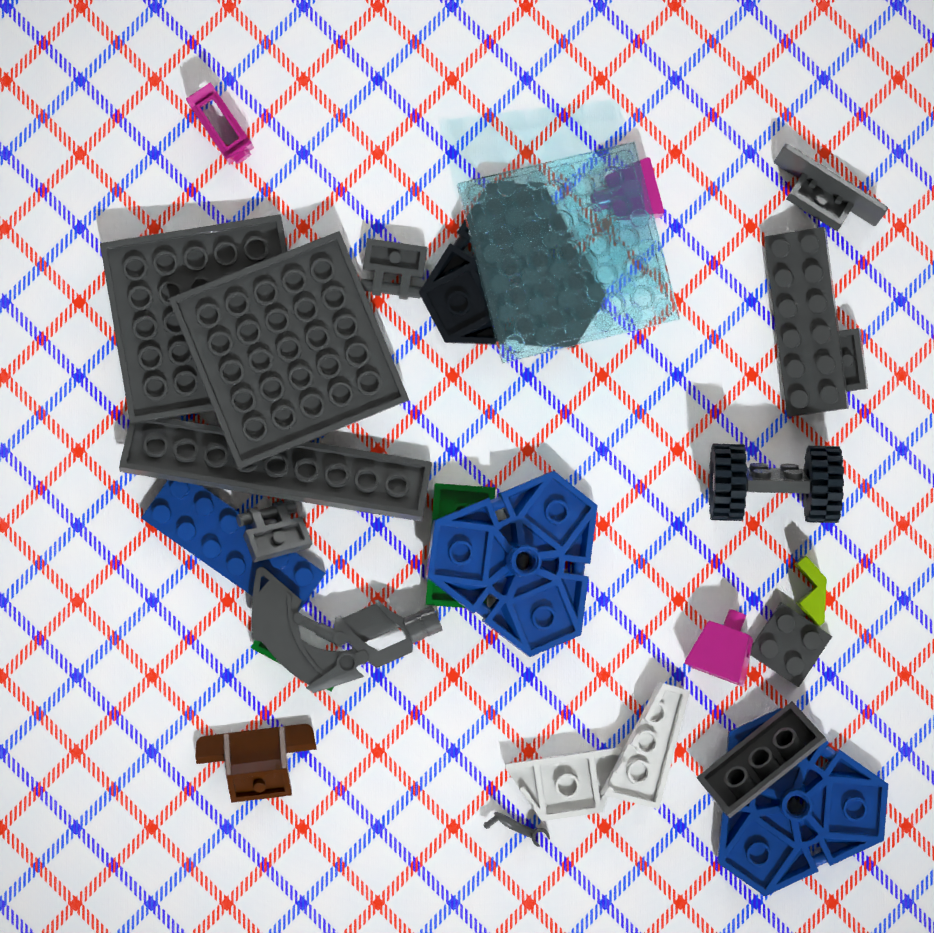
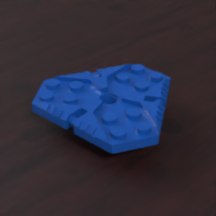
M550 471L498 493L497 498L492 500L486 498L433 520L426 578L473 614L475 612L483 617L482 622L527 657L537 655L582 634L589 576H584L585 564L591 563L598 505L558 473ZM503 508L506 518L498 521L495 511ZM522 552L526 553L529 557V565L524 570L519 569L516 564V558ZM565 561L573 562L572 574L564 573ZM488 595L495 599L491 607L483 603Z
M777 708L728 731L726 753L779 712L781 708ZM826 741L731 818L727 817L723 811L721 812L717 863L763 896L770 895L819 872L817 867L828 863L829 866L834 865L883 842L889 784L840 749L836 751L828 746L829 742ZM820 755L828 760L823 769L815 764ZM793 796H799L803 801V807L797 813H791L787 808V802ZM818 843L822 852L812 856L808 847Z

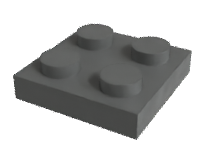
M780 602L753 642L750 656L795 686L800 687L833 636Z

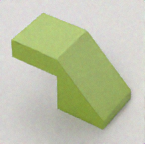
M802 556L793 565L810 582L813 588L799 599L796 604L815 625L821 626L825 622L827 578L807 556Z

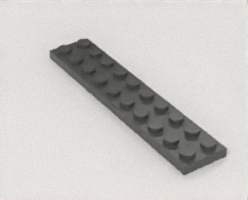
M170 418L130 424L129 421L119 464V471L123 473L420 522L423 520L432 462L306 442L238 470L221 427Z

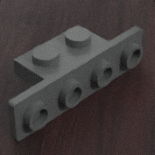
M787 143L774 160V164L798 178L786 200L835 231L840 229L849 212L857 215L872 226H876L888 210V207L877 198L865 193L851 182L838 176L826 166L819 164L803 154L799 149Z

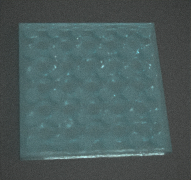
M635 141L457 183L502 364L680 320Z

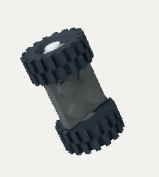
M712 444L709 462V514L711 520L743 521L747 492L803 493L805 521L810 523H839L844 496V467L840 446H808L804 458L805 464L802 469L797 464L789 463L781 464L780 468H768V464L751 463L750 467H747L744 444Z

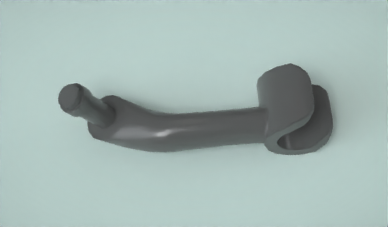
M494 812L495 816L483 824L486 829H489L497 821H500L505 827L532 838L533 844L537 847H540L539 843L535 840L537 833H545L550 840V834L546 829H532L499 812Z

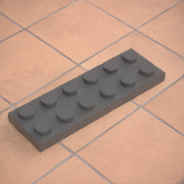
M819 227L764 236L787 417L849 409L826 228Z

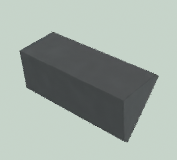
M791 701L696 778L723 813L731 818L825 743L827 739L795 703Z

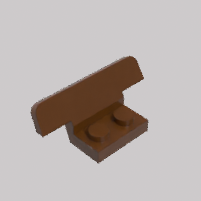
M296 724L202 736L196 741L195 759L196 764L225 761L231 803L291 796L292 785L287 753L317 750L313 728L309 724Z

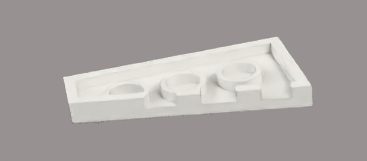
M658 682L601 790V795L660 809L691 690Z

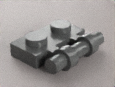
M367 238L363 270L375 272L373 280L361 279L364 291L372 292V295L381 296V293L397 295L399 299L408 300V297L420 299L419 291L422 287L412 286L410 281L411 277L423 278L428 248ZM384 273L402 275L401 283L384 282Z
M278 501L272 503L271 507L263 509L254 507L247 509L246 513L236 515L239 527L250 525L253 528L246 530L243 535L253 562L311 547L313 543L303 517L290 518L289 514L297 512L295 501L287 503ZM275 518L278 521L277 523L265 525L264 523L265 520Z

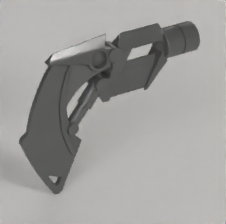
M259 567L256 570L252 598V638L255 641L262 642L273 657L290 673L308 684L306 689L313 693L363 678L365 676L357 670L358 666L365 665L367 662L376 668L412 653L414 643L443 631L433 606L403 618L385 607L378 599L374 600L375 604L342 618L341 615L336 617L334 628H331L322 622L320 624L299 613L298 609L302 600L264 567ZM261 577H265L269 581L260 590ZM299 625L316 633L315 635L333 643L337 647H341L348 642L352 649L328 651L314 647L301 639ZM397 628L402 630L406 638L379 651L365 643Z

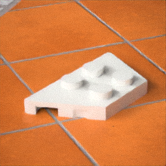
M622 747L506 763L505 769L542 822L603 813L607 796L601 795L600 792L622 752Z

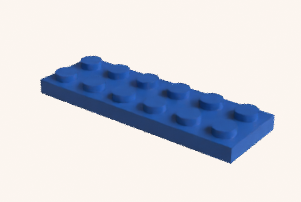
M167 480L141 517L144 521L252 597L256 570L259 567H264L302 600L298 612L302 609L326 573L297 552L253 562L243 536L246 530L253 528L250 525L238 526L236 515L241 514L201 485ZM261 577L260 590L269 581L265 577Z

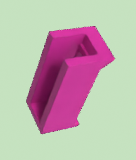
M211 82L186 98L188 105L229 165L234 161L236 164H239L251 156L250 151L254 149L252 142ZM214 100L239 137L238 140L229 146L225 145L201 109V107Z

